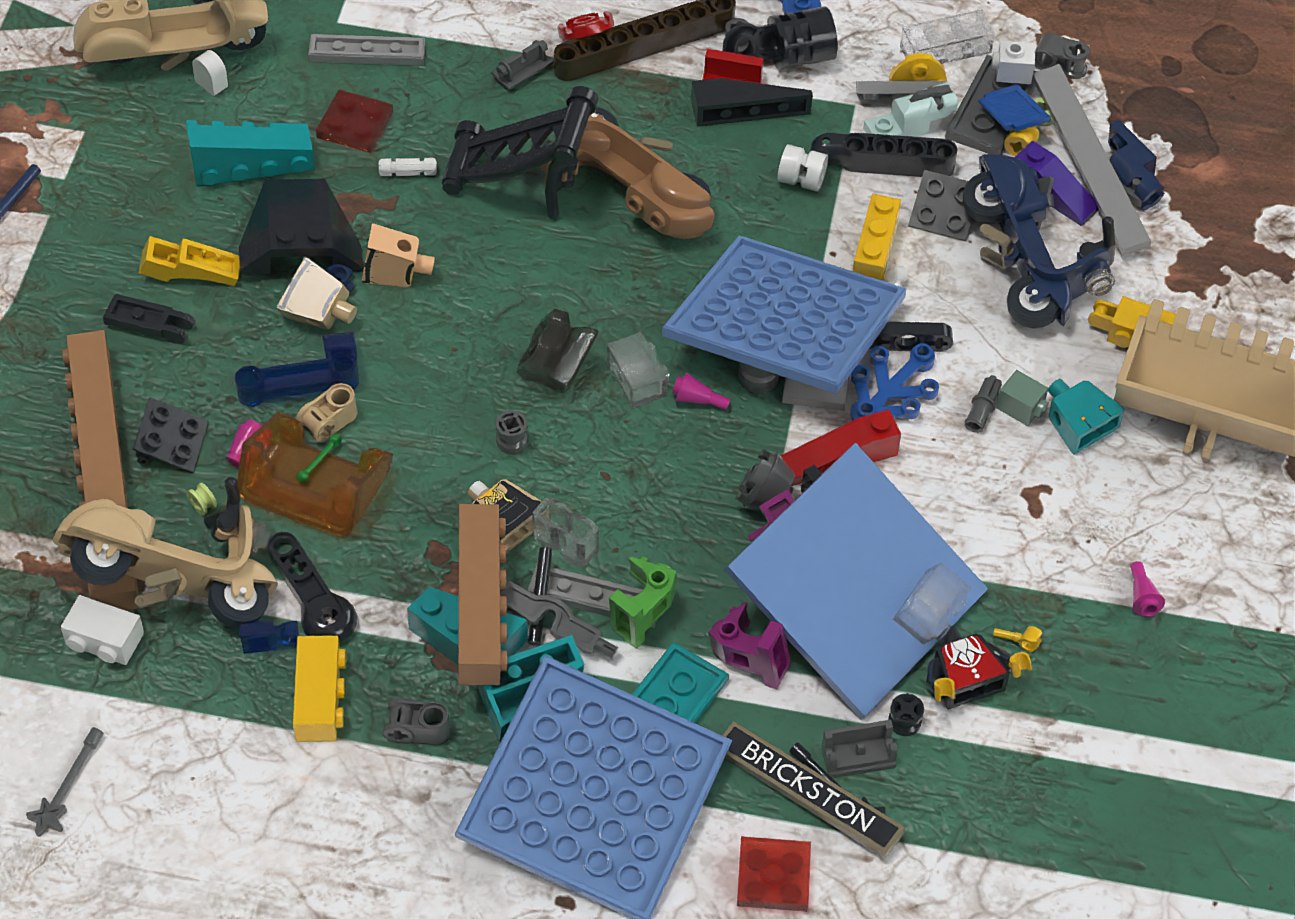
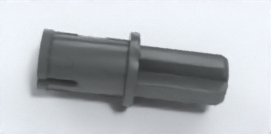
M994 375L984 379L978 394L972 398L971 403L973 406L964 421L965 427L972 432H982L989 414L996 408L995 400L1002 387V381Z

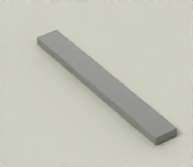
M1060 64L1034 72L1032 79L1102 217L1110 216L1114 220L1115 242L1122 256L1150 247L1151 239Z

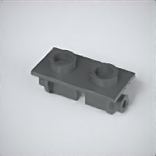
M535 40L530 46L523 49L521 54L517 53L505 61H500L499 66L491 74L508 90H511L553 64L554 61L545 54V51L548 50L546 42L544 40Z

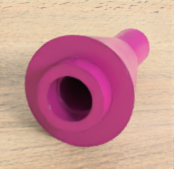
M687 372L684 378L681 376L677 377L672 390V394L677 395L675 400L677 402L710 404L723 410H727L730 402L729 398L712 392L710 388Z
M1140 561L1133 562L1130 565L1134 578L1133 611L1141 616H1153L1163 609L1165 599L1149 577H1147L1143 563Z

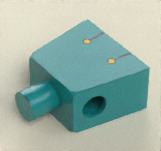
M1057 379L1049 386L1048 392L1053 397L1048 414L1049 420L1073 455L1120 428L1125 409L1090 381L1084 380L1070 388L1062 379Z

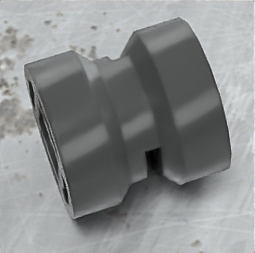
M511 410L501 413L495 423L497 447L505 454H518L528 444L527 419L518 411Z

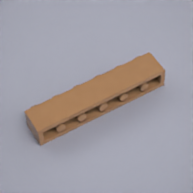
M459 504L458 685H500V671H507V651L500 650V644H507V623H500V617H506L507 609L506 596H500V590H506V570H500V564L506 563V544L499 543V538H505L506 519L499 518V504Z

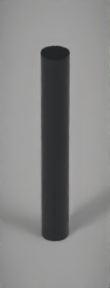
M548 547L539 548L534 588L535 595H547L552 549ZM544 616L537 625H530L528 644L541 645Z

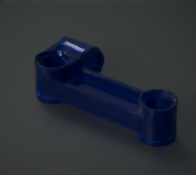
M353 331L322 336L325 359L260 369L255 366L240 368L235 374L239 402L247 407H255L264 400L327 391L331 386L340 383L347 384L354 390L359 384V371Z

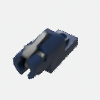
M1118 119L1109 126L1108 144L1112 151L1115 152L1109 160L1130 201L1143 210H1147L1156 205L1165 194L1162 191L1165 187L1155 176L1157 156Z

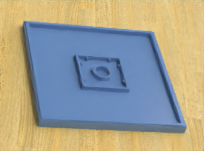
M856 443L849 447L724 568L728 575L770 621L783 624L785 637L860 719L864 718L940 639L939 633L943 629L953 626L988 589Z

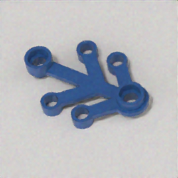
M923 343L913 347L910 352L909 361L889 380L887 369L889 351L882 346L872 348L870 363L874 366L878 392L870 399L867 386L870 379V370L864 365H857L851 373V382L855 385L857 402L851 407V419L855 420L859 417L887 409L890 410L893 418H917L921 405L915 398L935 399L938 396L939 384L934 379H925L918 386L903 385L917 371L926 372L933 367L935 359L933 349ZM881 355L884 358H876L875 356ZM857 374H862V375H864L865 377H858V376H856V375H857ZM925 388H932L933 391H927ZM905 399L902 405L883 406L888 400ZM906 407H913L915 410H908Z

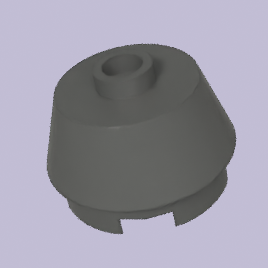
M763 449L758 454V458L761 459L760 463H755L746 472L738 488L741 493L735 498L745 505V509L761 511L760 505L787 489L792 495L794 488L791 485L795 478V472L777 452L773 454Z

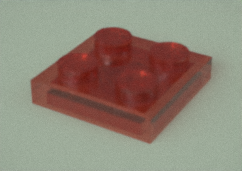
M338 90L316 129V136L318 139L371 153L393 114V104Z
M741 836L737 906L807 912L811 842Z

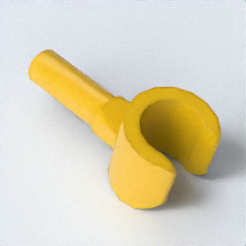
M1029 626L1023 634L997 628L993 632L995 637L1018 642L1020 647L1027 652L1036 650L1042 642V639H1040L1042 631L1034 626Z

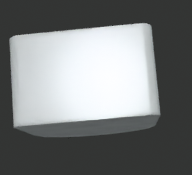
M207 50L192 61L195 82L212 96L228 87L225 65L215 52Z

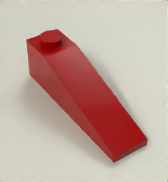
M887 409L859 417L780 456L795 472V478L791 485L794 486L802 483L803 471L815 465L820 473L823 474L854 443L873 462L898 456L901 432L890 410Z

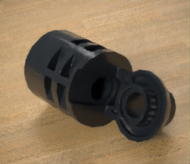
M827 6L801 10L796 13H785L780 16H769L767 25H737L726 34L723 40L722 51L764 58V60L772 58L777 70H782L792 66L798 67L803 64L835 60L838 51L837 32L830 10ZM744 39H748L747 48L743 51H738L739 43Z

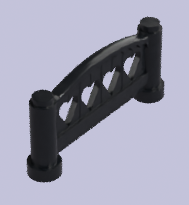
M575 86L569 91L566 100L568 107L489 131H485L480 124L474 121L464 120L459 122L454 134L456 142L442 179L443 191L450 195H457L466 183H489L509 179L536 169L555 158L563 163L572 162L577 156L589 116L596 110L599 100L598 95L588 87ZM554 131L555 141L549 146L544 145L540 148L547 137ZM531 138L532 148L528 152H520L517 155L524 144ZM508 145L510 149L509 155L504 159L499 158L494 161ZM486 151L488 156L487 161L483 165H475L473 167V165L477 162L481 155Z

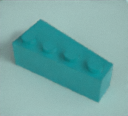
M186 120L197 186L315 170L308 124L269 123L267 127H258L253 122H242L241 126H224V121H211V125H197L195 120Z

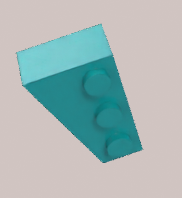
M428 587L407 608L409 630L458 665V596ZM506 612V617H500V623H507V644H500V650L507 651V657L514 655L528 641V621Z

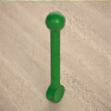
M335 433L331 437L329 444L308 467L297 473L296 478L300 483L308 481L309 474L334 447L340 445L342 436Z

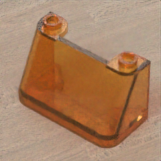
M277 412L242 443L237 479L240 497L252 505L339 537L348 536L358 526L389 473L393 454L379 448H368L361 454L357 464L328 453L309 474L308 481L300 483L296 478L297 473L305 470L319 455L321 450L303 444L304 428L297 419Z

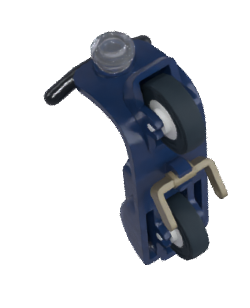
M996 154L979 156L980 173L972 177L965 185L963 204L971 218L978 222L986 223L980 226V233L999 244V253L988 247H983L980 250V256L1004 270L1008 266L1017 265L1022 278L1015 281L1010 287L1007 296L1008 312L1015 322L1023 327L1034 329L1045 327L1056 319L1064 327L1070 317L1073 299L1086 292L1090 295L1103 296L1109 293L1115 284L1114 276L1110 274V267L1114 262L1115 255L1114 220L1110 216L1104 217L1102 219L1103 240L1095 244L1093 242L1083 243L1079 248V252H1077V261L1075 263L1056 269L1035 223L1045 220L1046 210L1049 209V201L1045 192H1040L1037 187L1039 180L1035 169L1029 168L1025 161L1011 156ZM999 223L1002 232L988 224Z

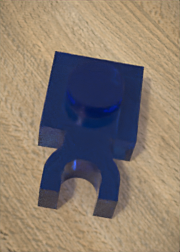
M253 621L249 624L240 625V637L244 654L277 650V645L297 646V636H300L297 621H288L275 626L273 621Z

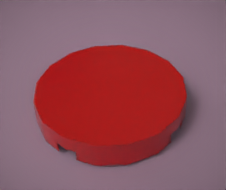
M604 11V17H599L598 13L593 12L568 19L566 26L561 23L557 28L559 37L561 39H575L603 32L614 26L613 15L608 11Z

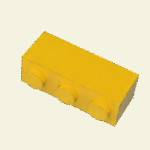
M872 193L854 258L853 272L883 281L898 225L901 199Z
M297 636L293 729L296 742L337 741V728L344 727L343 707L338 708L339 698H345V678H340V669H346V649H340L338 636Z

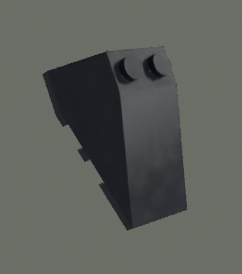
M325 178L274 179L264 181L239 245L240 274H271V257L331 256L332 265L339 264L350 268L352 271H363L361 244Z

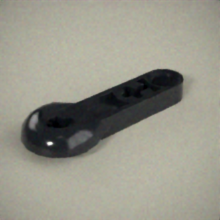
M288 532L275 533L268 541L269 555L301 606V625L304 633L307 636H338L339 642L345 640L353 633L357 626L358 616L354 606L346 598L329 590L293 534ZM281 543H288L292 546V549L285 554H279L274 550ZM293 561H295L299 571H304L303 575L299 576L298 573H293L291 564ZM331 616V620L335 618V622L328 624V621H326L324 624V618Z

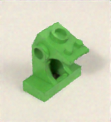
M640 556L639 559L629 558L631 565L630 575L645 587L643 591L634 597H628L617 589L609 597L612 630L636 649L645 641V631L672 606L677 590V571L663 563L653 564L647 562L648 559L644 556Z

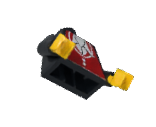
M950 626L939 633V638L943 645L936 648L934 659L929 662L926 686L935 694L936 702L941 701V696H943L945 706L949 710L1005 691L1010 675L1009 672H1012L1014 678H1018L1021 676L1022 669L1032 670L1030 656L1026 652L1009 654L994 644L986 642L980 634H973L962 638L958 629L955 626Z

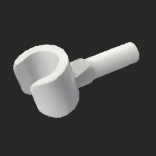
M895 266L894 270H887L884 273V280L897 286H901V283H904L908 277V272L904 266ZM903 301L898 308L904 307Z

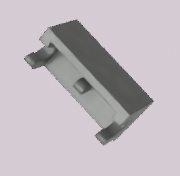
M891 720L824 730L821 750L827 773L832 778L896 768L897 743L892 742L893 725Z

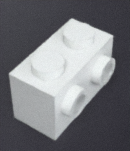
M81 595L78 596L61 625L65 644L70 649L80 653L86 651L97 655L105 662H118L123 665H127L144 635L140 615Z

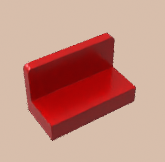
M707 49L702 80L723 78L761 83L764 58Z

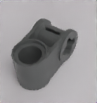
M1046 33L1041 37L1035 49V67L1043 70L1060 64L1067 78L1080 79L1087 73L1085 61L1089 57L1090 48L1082 41L1071 40L1054 33Z
M396 698L389 701L388 711L390 712L388 725L384 727L383 731L384 737L389 741L395 743L409 742L440 745L449 739L451 735L448 710L442 703L436 701H412L404 698ZM435 721L440 722L437 725H429L430 723Z

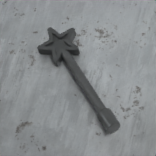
M92 727L83 742L84 747L51 803L49 804L46 798H42L40 810L26 813L28 820L37 823L35 828L36 836L40 837L48 828L58 832L63 831L58 819L67 812L65 805H60L91 750L96 749L104 733L100 729Z

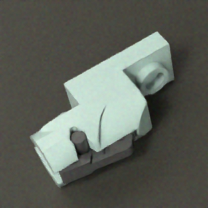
M947 82L894 99L891 113L865 120L863 129L866 133L912 137L928 134L931 121L947 117L951 113L956 112L958 107L956 93L951 90V85Z

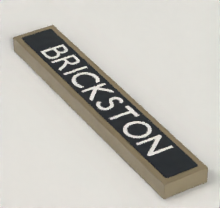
M733 721L722 735L732 740L725 759L886 859L905 833V827L738 723Z

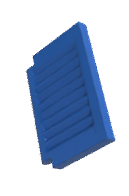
M1018 84L986 93L984 98L978 101L1005 130L1014 129L1019 131L1050 121V116Z

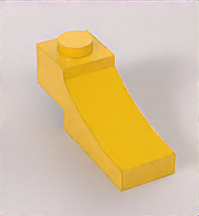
M150 236L142 250L139 274L168 282L169 279L184 278L207 280L235 286L240 268L239 255L185 238L178 245Z

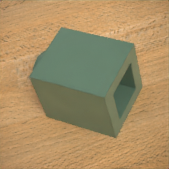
M1016 369L1000 389L996 409L1029 426L1035 417L1041 418L1048 407L1049 402L1046 401L1048 387Z

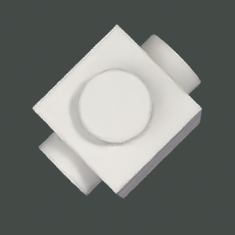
M1000 40L999 51L993 52L991 69L996 70V82L1031 84L1035 66V43Z

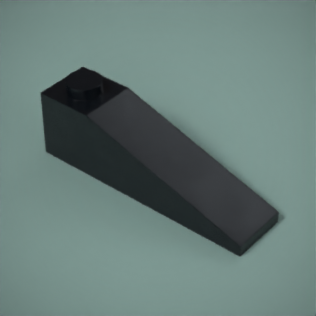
M723 78L692 81L691 104L697 127L811 114L812 90Z

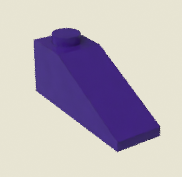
M1031 141L1015 156V158L1025 161L1029 168H1034L1038 179L1047 176L1054 178L1050 193L1053 194L1054 201L1052 208L1082 226L1099 210L1093 197L1052 152Z

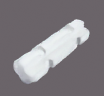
M391 158L380 159L379 174L380 176H392V173H396V176H420V173H424V176H433L437 173V161L435 158H424V161H420V158H396V161H391Z

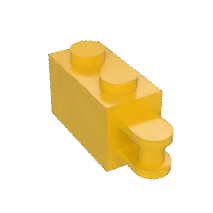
M1122 296L1119 305L1105 300H1096L1093 305L1094 312L1090 313L1088 322L1096 328L1109 332L1107 342L1122 348H1128L1139 316L1147 317L1151 305ZM1163 309L1160 321L1173 325L1176 313Z

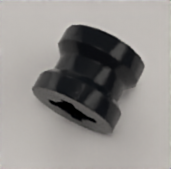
M906 693L896 696L892 700L888 720L892 722L893 732L901 736H911L917 733L922 724L924 704L920 698L913 694ZM909 716L911 719H904L902 717Z

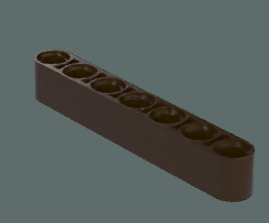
M696 0L611 27L594 35L561 43L554 49V74L562 81H572L725 32L726 23L735 18L736 1Z

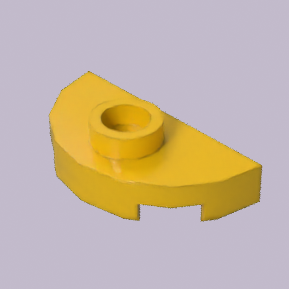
M925 53L905 56L904 61L900 62L896 67H892L889 75V81H947L944 65L934 59L933 55Z

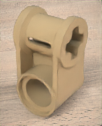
M343 383L331 386L326 392L305 404L299 410L296 416L297 423L300 426H306L313 433V438L317 442L322 443L329 440L337 431L356 418L358 411L354 390L351 386Z

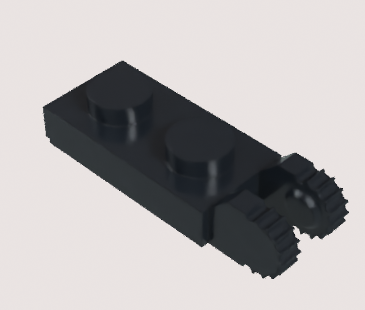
M119 294L113 296L103 316L105 325L158 338L164 337L169 342L185 344L189 336L185 330L180 328L192 329L196 321L190 314L173 310L172 307Z

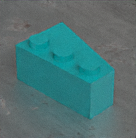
M572 635L507 657V671H500V685H476L499 742L502 741L544 656L583 672L584 662Z

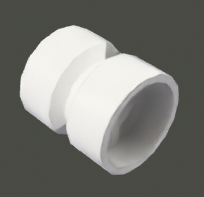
M787 144L779 165L778 181L790 185L800 182L802 188L818 192L826 173L828 154L810 151L806 154L804 148ZM804 166L808 168L807 171H803Z

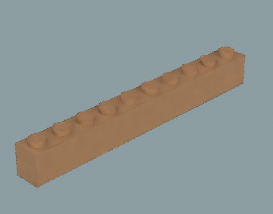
M105 330L66 335L68 348L62 349L64 365L65 367H70L71 373H65V380L68 392H73V398H68L70 416L76 417V423L71 424L73 442L79 443V449H73L76 469L81 468L82 475H76L79 495L84 494L85 501L79 502V507L93 500L108 499L115 502L118 506L128 508L110 355ZM125 575L117 582L105 586L88 583L90 599L122 610L137 609L134 605L135 598L139 596L137 578Z

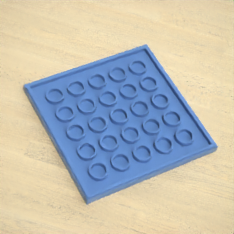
M739 235L663 326L662 336L837 394L905 299L906 288Z
M544 656L455 832V837L631 919H651L732 740L550 657Z

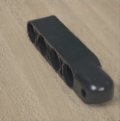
M824 133L816 137L810 147V151L828 154V166H842L850 172L922 177L924 170L951 176L954 172L958 151L956 144L948 139L870 133ZM824 139H827L830 141V143L824 144L822 143V141Z

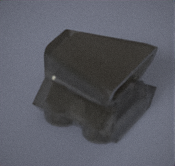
M553 309L541 319L534 330L530 344L520 359L516 373L524 380L539 382L556 392L564 393L574 381L599 330L590 327H572L568 312Z

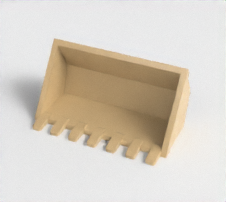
M1154 299L1148 316L1140 315L1115 385L1117 389L1114 401L1129 408L1189 425L1190 429L1182 453L1188 455L1193 449L1197 429L1209 432L1207 442L1203 446L1201 459L1209 460L1217 434L1295 457V360L1290 359L1295 341L1284 337L1277 355L1264 352V348L1268 339V332L1257 330L1251 348L1237 343L1242 325L1235 322L1230 323L1225 340L1211 336L1216 317L1208 314L1203 318L1200 331H1192L1186 329L1190 310L1184 307L1178 308L1173 325L1160 321L1164 302Z

